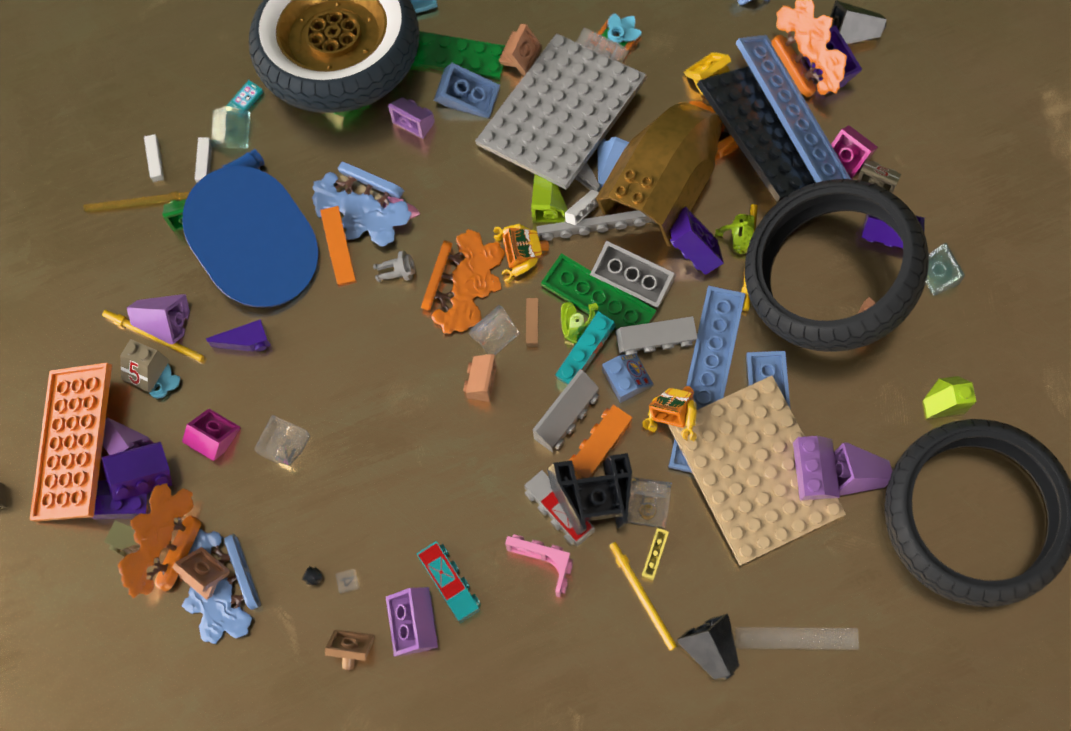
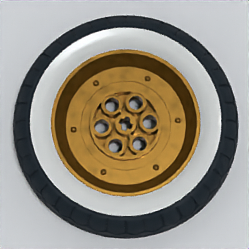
M263 0L254 14L249 31L251 60L257 75L264 85L274 95L292 106L321 113L355 110L384 97L407 75L415 60L419 45V23L410 0Z

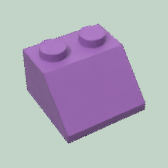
M400 98L388 106L394 124L424 139L435 122L433 113L425 107L417 106L413 100Z

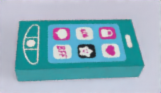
M248 80L227 104L226 108L239 118H242L264 91Z

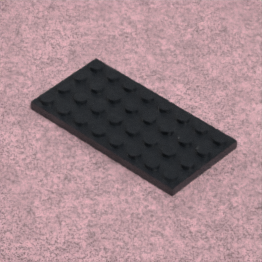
M749 66L699 80L697 83L698 88L716 114H718V117L776 202L802 187L816 183Z

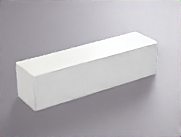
M155 134L145 136L150 178L153 182L164 180L158 138Z
M198 138L195 170L196 183L210 173L212 141L210 138Z
M595 190L589 191L565 212L566 222L576 225L599 205L596 200L599 192Z

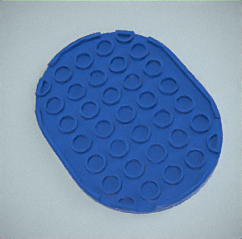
M229 166L207 174L190 191L183 209L184 235L192 252L222 293L230 299L250 307H274L294 299L307 287L317 266V240L309 222L278 180L256 168Z

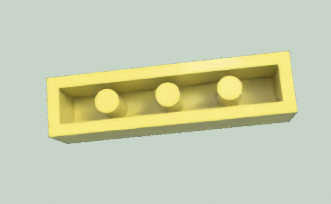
M657 528L642 577L654 580L669 534L668 531Z

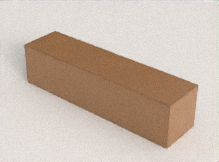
M526 298V347H538V298Z

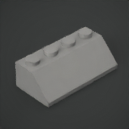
M608 241L605 242L590 273L591 276L657 308L669 292L676 277L675 273Z
M580 369L533 428L534 439L552 453L555 449L559 450L567 433L570 435L577 426L575 423L578 419L582 420L588 412L587 408L589 405H594L600 397L599 387L583 370Z

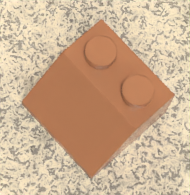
M495 355L474 356L473 361L469 362L467 373L470 374L469 380H465L463 389L466 392L467 398L490 402L497 369Z

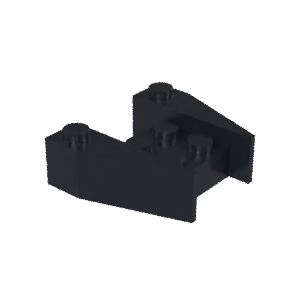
M628 453L610 455L603 461L606 476L576 479L572 460L553 463L547 469L551 489L577 535H580L587 529L585 521L615 517L617 529L627 524L632 469Z

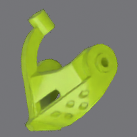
M738 214L735 216L732 224L716 229L715 236L723 237L725 231L731 230L733 252L745 254L754 231V216ZM743 227L742 236H738L739 228Z
M565 302L561 306V326L564 337L573 344L577 343V339L584 333L595 317V311L598 310L597 303L588 305L590 315L585 323L583 315L576 312V308L571 302Z

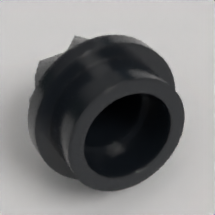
M308 566L302 580L306 582V585H318L322 581V573L317 567Z

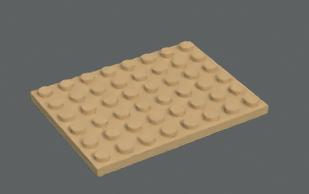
M773 376L767 377L698 409L695 426L692 429L697 435L694 442L690 440V434L687 441L682 437V431L687 428V425L682 428L668 424L740 566L846 515L838 498L800 500L793 442L797 437L805 436Z

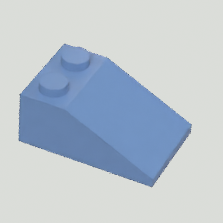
M451 63L444 68L434 101L451 109L489 118L500 85Z

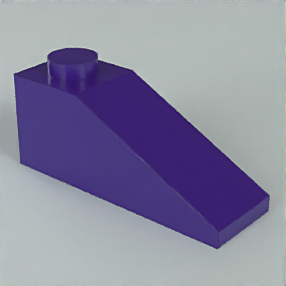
M261 319L206 338L212 348L259 352L271 345Z

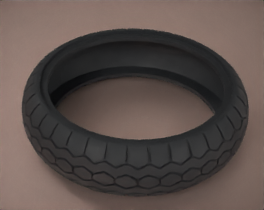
M833 179L813 183L792 192L780 200L758 224L750 240L745 259L747 292L759 317L774 333L786 341L815 351L838 352L857 349L871 344L892 332L908 317L916 306L924 290L928 275L929 252L927 240L922 226L912 210L900 198L888 190L869 182L853 179ZM853 211L865 213L882 220L898 234L903 242V261L899 274L889 291L877 303L865 311L839 320H812L790 312L773 297L771 271L774 259L785 240L804 223L832 212Z
M986 419L959 420L941 425L925 433L912 443L900 457L892 471L885 496V519L890 540L897 555L909 572L923 585L942 597L958 603L980 607H995L1016 603L1031 597L1050 584L1061 572L1071 555L1070 478L1059 460L1044 444L1017 427ZM958 447H981L1008 456L1030 474L1043 495L1047 509L1048 528L1042 551L1027 571L1019 576L1005 580L975 579L952 570L931 553L917 530L912 510L915 481L923 465L928 460L941 452Z

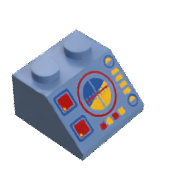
M637 354L619 355L602 364V372L620 403L654 386Z

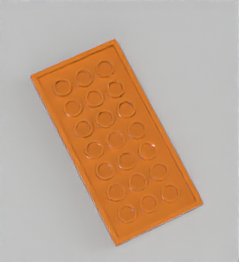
M101 363L51 370L49 372L30 521L94 517L112 364Z

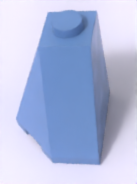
M611 137L610 141L603 139L597 147L598 184L600 190L629 142L617 137Z

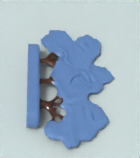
M345 162L340 163L338 171L349 177V180L339 182L337 175L329 172L325 174L322 180L314 181L313 190L315 193L312 200L316 206L317 217L322 218L320 210L339 206L340 212L344 214L342 223L346 228L347 240L359 238L364 231L368 230L371 241L380 246H386L395 240L393 226L405 225L412 214L408 211L406 202H389V195L395 198L402 197L404 190L401 187ZM355 181L367 185L363 194L359 195L353 192L352 184ZM347 185L344 191H336L340 186L345 187ZM371 188L383 192L384 196L375 200L370 194ZM384 202L387 204L386 208H383Z
M200 529L188 555L202 547L210 554H218V558L221 557L218 561L222 564L225 561L231 560L235 575L229 578L226 577L217 583L213 596L208 600L190 587L189 597L182 604V607L191 614L198 612L203 614L199 625L201 639L205 642L209 641L216 644L222 637L223 631H226L234 638L248 634L247 628L250 626L252 618L240 608L242 600H245L246 605L251 610L260 607L261 603L237 536L231 534L225 537V545L228 551L225 554L218 549L221 544L220 533L216 531L206 533ZM215 546L217 550L214 551L211 548ZM238 580L242 592L241 596L231 593L232 582ZM236 602V607L231 608V605Z

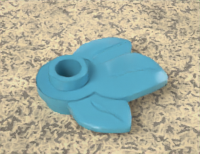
M614 13L608 20V39L613 43H621L623 40L634 41L642 33L634 28V16L620 19Z
M167 364L149 394L157 399L165 397L168 391L174 390L179 385L181 377L172 375L171 367Z

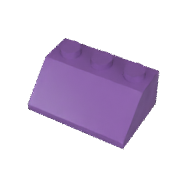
M820 436L797 437L793 442L800 500L840 498L833 440Z
M429 587L408 588L386 597L394 656L424 652L438 647Z

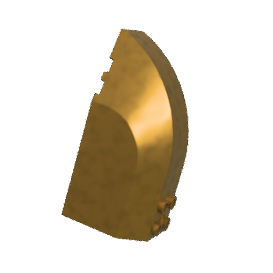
M687 102L678 103L667 109L636 135L625 147L596 197L603 215L614 214L619 203L639 210L659 224L667 246L671 247L670 239L672 237L670 229L684 207H687L690 211L692 210L714 170L718 140L722 128V121L718 114Z

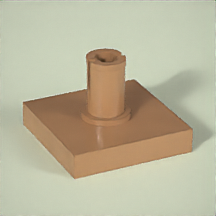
M334 630L325 648V656L343 658L342 668L352 670L355 660H366L374 641V635Z

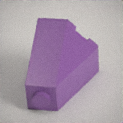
M186 294L141 299L127 307L132 326L168 344H174L184 336L185 329L182 327L184 320L188 319L190 312Z
M110 418L105 420L102 445L109 455L154 443L149 437Z
M843 443L834 451L840 496L884 488L888 485L893 471L889 460L849 443Z

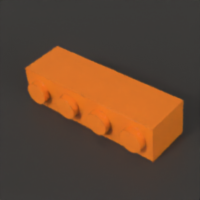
M612 405L610 409L606 408L601 416L603 418L602 421L593 426L590 431L592 435L588 440L585 438L579 446V449H581L577 455L573 454L569 460L573 462L575 476L580 479L591 478L595 475L603 461L608 457L632 423L633 417L615 405Z

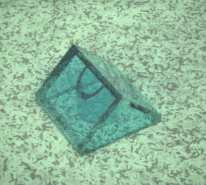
M228 106L213 110L211 146L248 148L250 112Z
M944 243L929 254V269L926 283L933 296L961 283L965 274L947 243Z

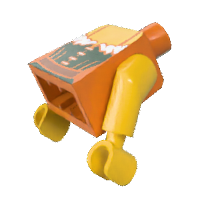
M521 224L507 226L503 230L500 227L493 229L495 234L500 233L493 237L496 241L503 240L509 268L513 269L512 271L506 269L502 272V276L510 274V277L504 280L506 283L512 282L514 275L519 276L530 270L537 264L538 259L542 256V252L549 250L547 240L539 241L538 233L535 230H530Z
M685 386L682 390L668 388L660 396L655 397L649 404V418L643 421V427L651 432H655L657 423L654 421L682 428L687 425V428L682 431V437L687 441L690 434V440L694 442L697 435L692 429L696 422L697 404L693 398V389L689 386Z

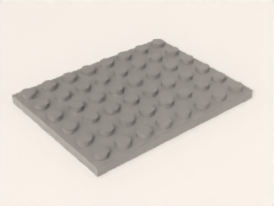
M556 33L475 142L478 146L567 190L647 80V75Z

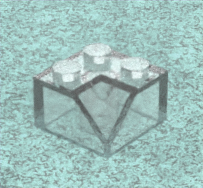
M272 415L254 450L262 457L290 466L303 452L310 434L307 430Z

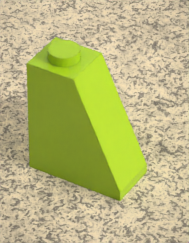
M534 174L531 205L533 223L566 222L565 212L568 209L558 186Z
M959 376L939 378L923 400L927 419L966 414L977 402L973 383Z

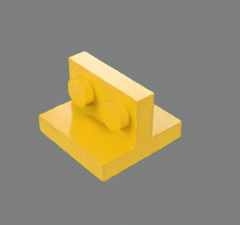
M712 52L686 69L684 73L687 78L693 79L697 86L701 79L729 72L730 69L727 64L731 62V59L727 54Z

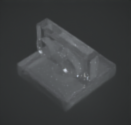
M500 305L471 328V332H469L472 339L478 342L487 354L496 355L520 334L504 308Z

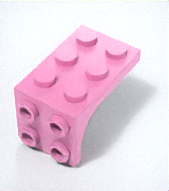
M507 536L505 543L507 551L547 561L555 566L559 573L555 591L556 596L560 597L561 593L565 594L568 584L566 574L571 573L573 559H570V553L563 551V548L552 545L551 548L543 546L544 543L537 540L528 542L524 541L525 538L522 536Z

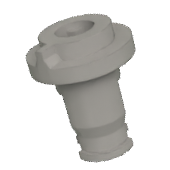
M405 251L398 252V258L385 261L379 265H373V268L377 269V271L394 267L395 270L376 275L375 278L378 282L401 276L408 281L412 280L413 274H415L413 258L410 254L407 255Z

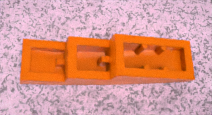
M339 206L322 209L320 212L337 285L356 282Z

